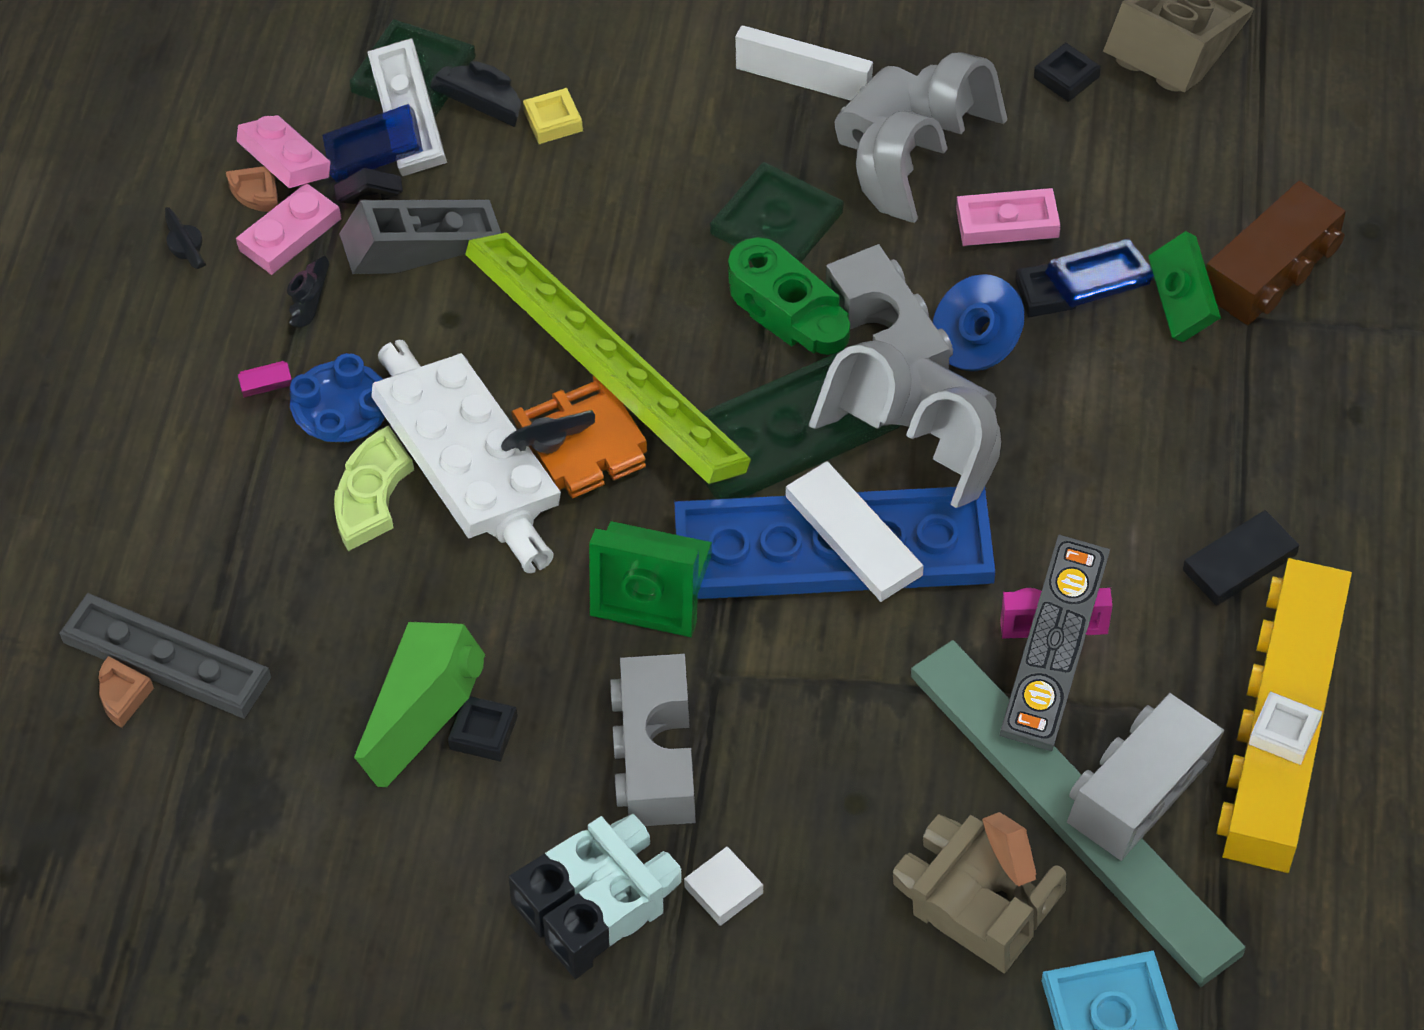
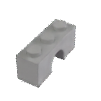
M879 244L826 265V285L839 295V306L849 313L850 329L866 323L883 324L889 328L873 334V341L878 340L894 346L903 354L908 365L920 358H928L949 370V357L953 355V348L947 333L941 328L937 330L929 318L928 309L923 298L919 294L913 295L905 283L901 266L895 259L889 260Z
M685 654L620 658L621 679H611L612 711H623V725L613 726L615 759L625 758L626 773L615 774L617 807L628 806V814H634L644 826L696 823L691 748L668 749L660 747L652 741L657 734L665 730L689 728Z

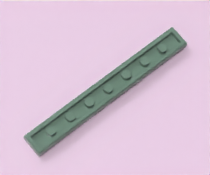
M954 640L911 668V678L1200 987L1204 986L1244 955L1246 947L1143 839L1120 861L1067 823L1074 804V800L1069 797V794L1081 774L1055 746L1052 751L999 736L1010 699Z

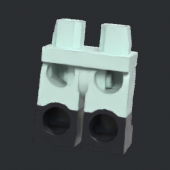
M634 814L611 825L600 816L588 824V830L573 835L509 875L512 905L540 938L545 936V944L575 980L593 967V959L622 937L636 932L647 921L651 922L663 914V898L681 883V868L668 852H661L645 864L636 856L637 853L650 845V835L646 827Z

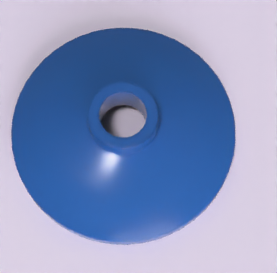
M987 274L975 275L958 282L944 295L935 311L933 324L937 330L943 329L951 341L953 355L949 357V364L964 371H980L998 364L1013 350L1022 333L1024 307L1018 292L1012 285L997 276ZM990 322L987 330L981 334L983 325Z

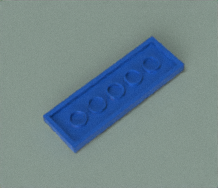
M957 487L856 492L924 565L923 576L904 588L994 584L995 565L985 487L978 499L958 508L950 505ZM786 496L674 502L676 535L712 542L711 559L698 592V599L870 590Z

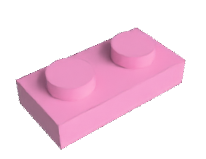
M264 116L256 121L238 125L237 142L288 188L329 178L331 161L280 116Z
M304 184L236 238L238 249L272 275L340 221V209L338 205L312 186Z
M1053 188L957 196L956 211L963 246L1059 238L1060 221Z

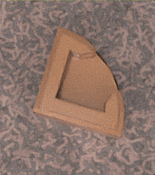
M265 166L226 172L229 188L233 196L243 205L254 210L269 212L279 204L276 177Z
M109 656L99 671V696L108 717L122 728L154 689L152 681L149 677Z
M1000 812L983 818L982 821L991 847L1009 878L1018 887L1036 880L1035 875L1037 874L1026 829Z

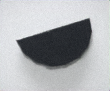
M470 61L469 66H456L451 69L450 66L443 67L432 78L430 89L513 127L516 125L521 100L511 87L512 80L509 76L494 66Z

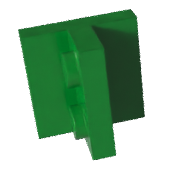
M610 521L607 531L595 528L589 543L590 616L692 637L697 623L698 592L711 559L712 542Z

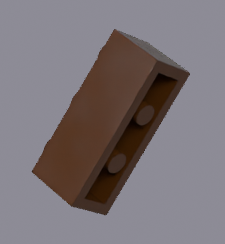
M1302 181L1296 182L1207 263L1206 270L1217 305L1247 326L1262 312L1265 314L1272 312L1279 304L1283 293L1293 284L1296 286L1301 285L1310 275L1315 263L1323 256L1326 258L1331 257L1339 249L1345 236L1341 230L1346 210Z

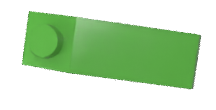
M408 622L354 756L377 787H388L469 699L476 678L482 672L485 653L464 624Z

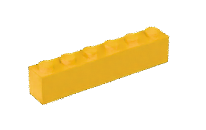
M1288 558L1283 578L1272 577L1266 607L1276 609L1274 621L1263 619L1256 651L1266 653L1264 666L1253 664L1247 690L1248 696L1257 698L1254 711L1243 710L1237 741L1245 742L1247 746L1244 757L1233 755L1226 786L1237 789L1234 804L1223 801L1216 832L1218 835L1227 837L1223 858L1285 873L1290 871L1298 843L1352 572ZM1270 691L1322 711L1319 725L1301 765L1248 744L1250 735Z

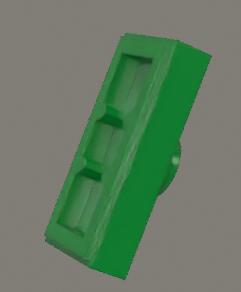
M1185 231L1148 255L1173 339L1184 342L1221 319L1196 235Z

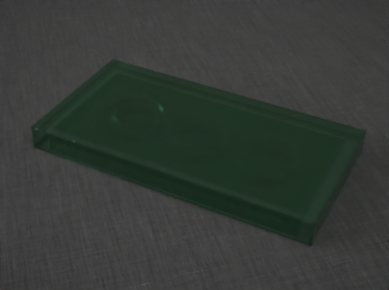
M837 352L701 412L751 459L746 474L708 484L705 480L704 482L715 499L745 498L900 428V425H883L877 429L848 413L837 422L816 429L809 426L829 367L836 355L840 353Z

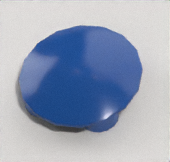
M342 354L335 361L314 366L305 374H300L293 378L290 383V410L294 420L308 435L326 442H349L366 437L377 429L385 419L384 414L371 397L372 384L383 380V378L371 368L364 366L363 360L355 354Z

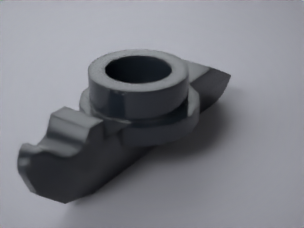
M166 207L165 220L170 231L166 241L169 250L178 258L188 259L191 266L195 269L206 266L207 264L199 253L203 241L201 232L194 226L183 225L178 216L169 207Z
M325 255L307 265L305 271L297 273L288 285L287 294L292 297L295 303L289 308V312L292 315L289 323L293 327L301 328L307 326L315 316L329 266V261Z
M592 410L557 419L549 417L536 419L531 425L520 428L506 437L501 444V449L506 452L516 448L521 452L526 450V446L532 445L538 452L545 454L554 453L565 442L566 436L580 433L595 423V414Z

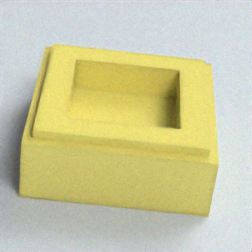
M567 88L523 100L524 113L538 144L583 131L582 119Z

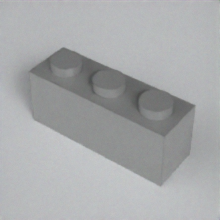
M1171 693L1155 709L1147 705L1132 724L1130 729L1132 734L1125 741L1117 737L1103 754L1100 760V765L1102 766L1095 773L1086 770L1076 781L1069 794V797L1074 800V804L1067 823L1120 861L1126 857L1208 766L1224 732V729Z

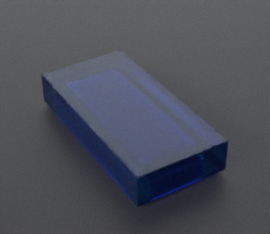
M409 104L322 135L326 157L331 161L330 176L336 182L348 178L363 168L375 169L423 151L416 114Z
M1129 238L1051 260L1045 271L1070 307L1149 285L1154 276L1152 268Z

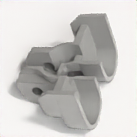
M964 52L951 53L943 58L938 65H929L924 68L918 76L899 67L886 66L866 86L860 89V92L846 107L841 109V112L835 119V130L839 144L858 149L856 169L862 192L879 212L915 223L918 219L907 177L914 170L910 152L915 146L944 154L947 150V145L942 129L962 134L965 131L962 119L965 113L1001 124L1007 121L997 71L991 61Z
M878 340L849 346L836 355L827 372L809 423L810 427L816 429L837 422L850 413L877 429L889 424L907 426L909 429L906 436L911 439L928 433L940 438L933 460L961 475L950 505L956 508L979 498L999 459L1001 448L1000 427L995 413L996 397L993 393L928 358H920L908 365L899 350L891 344Z

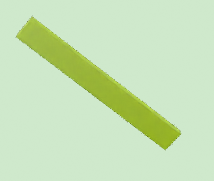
M508 233L469 240L465 255L708 484L746 474L751 461L748 455Z

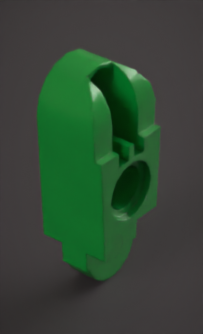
M759 237L746 239L738 243L731 250L728 259L730 293L737 305L750 313L752 319L791 347L798 342L813 354L817 352L826 355L836 354L844 350L850 339L849 313L839 306V295L781 245L770 239ZM750 260H751L752 265L754 266V267H752V268L749 266V261H750Z

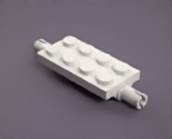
M395 341V345L400 351L399 353L391 342L383 346L379 351L378 360L385 366L391 377L374 382L372 384L371 397L468 539L488 532L501 543L506 542L526 573L535 572L532 561L539 570L544 569L552 561L553 552L537 533L533 523L540 512L559 506L561 492L528 446H526L525 451L521 452L516 448L506 452L501 449L504 439L516 431V429L466 358L460 353L421 367L410 352L405 341Z

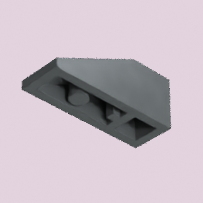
M360 200L339 234L352 274L399 273L464 255L469 240L501 234L490 200Z

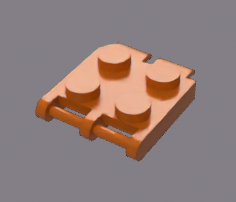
M593 376V382L567 393L563 390L552 393L553 399L524 411L522 407L511 411L513 421L518 429L531 425L530 419L556 408L558 409L557 412L545 417L557 419L589 410L594 412L595 423L580 433L566 436L565 442L556 452L545 454L536 451L532 445L528 446L558 489L565 488L572 499L605 485L602 480L604 479L602 471L607 470L614 481L646 467V464L643 462L646 460L643 454L647 452L645 437L624 404L595 376ZM595 391L599 393L576 404H571L572 401Z

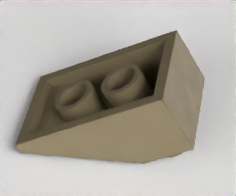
M1124 0L1103 52L1115 57L1116 62L1126 69L1133 71L1141 70L1155 77L1156 82L1165 89L1186 92L1203 79L1249 20L1254 8L1238 0Z

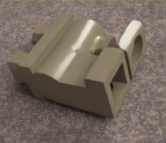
M938 814L927 827L923 836V846L937 854V857L931 864H928L912 853L905 854L893 870V884L913 900L914 916L925 923L930 922L938 930L1005 974L1034 937V930L1038 928L1065 893L1066 872L1062 867L1055 865L1049 869L1036 887L1031 882L1018 887L1000 865L981 820L970 815L963 824H960ZM1003 891L1007 894V900L996 893Z

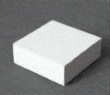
M1270 691L1250 735L1248 744L1301 765L1319 725L1322 711Z
M725 847L684 878V885L687 891L720 926L763 894V884L728 847Z

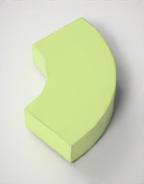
M389 425L374 433L353 452L345 464L346 470L340 480L338 489L335 490L334 507L337 525L342 541L348 551L394 528L388 510L390 495L398 482L414 471L413 460Z

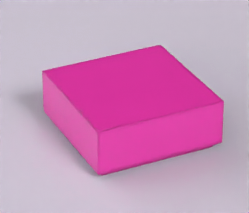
M284 361L241 371L238 374L243 398L288 387L292 381L288 364Z

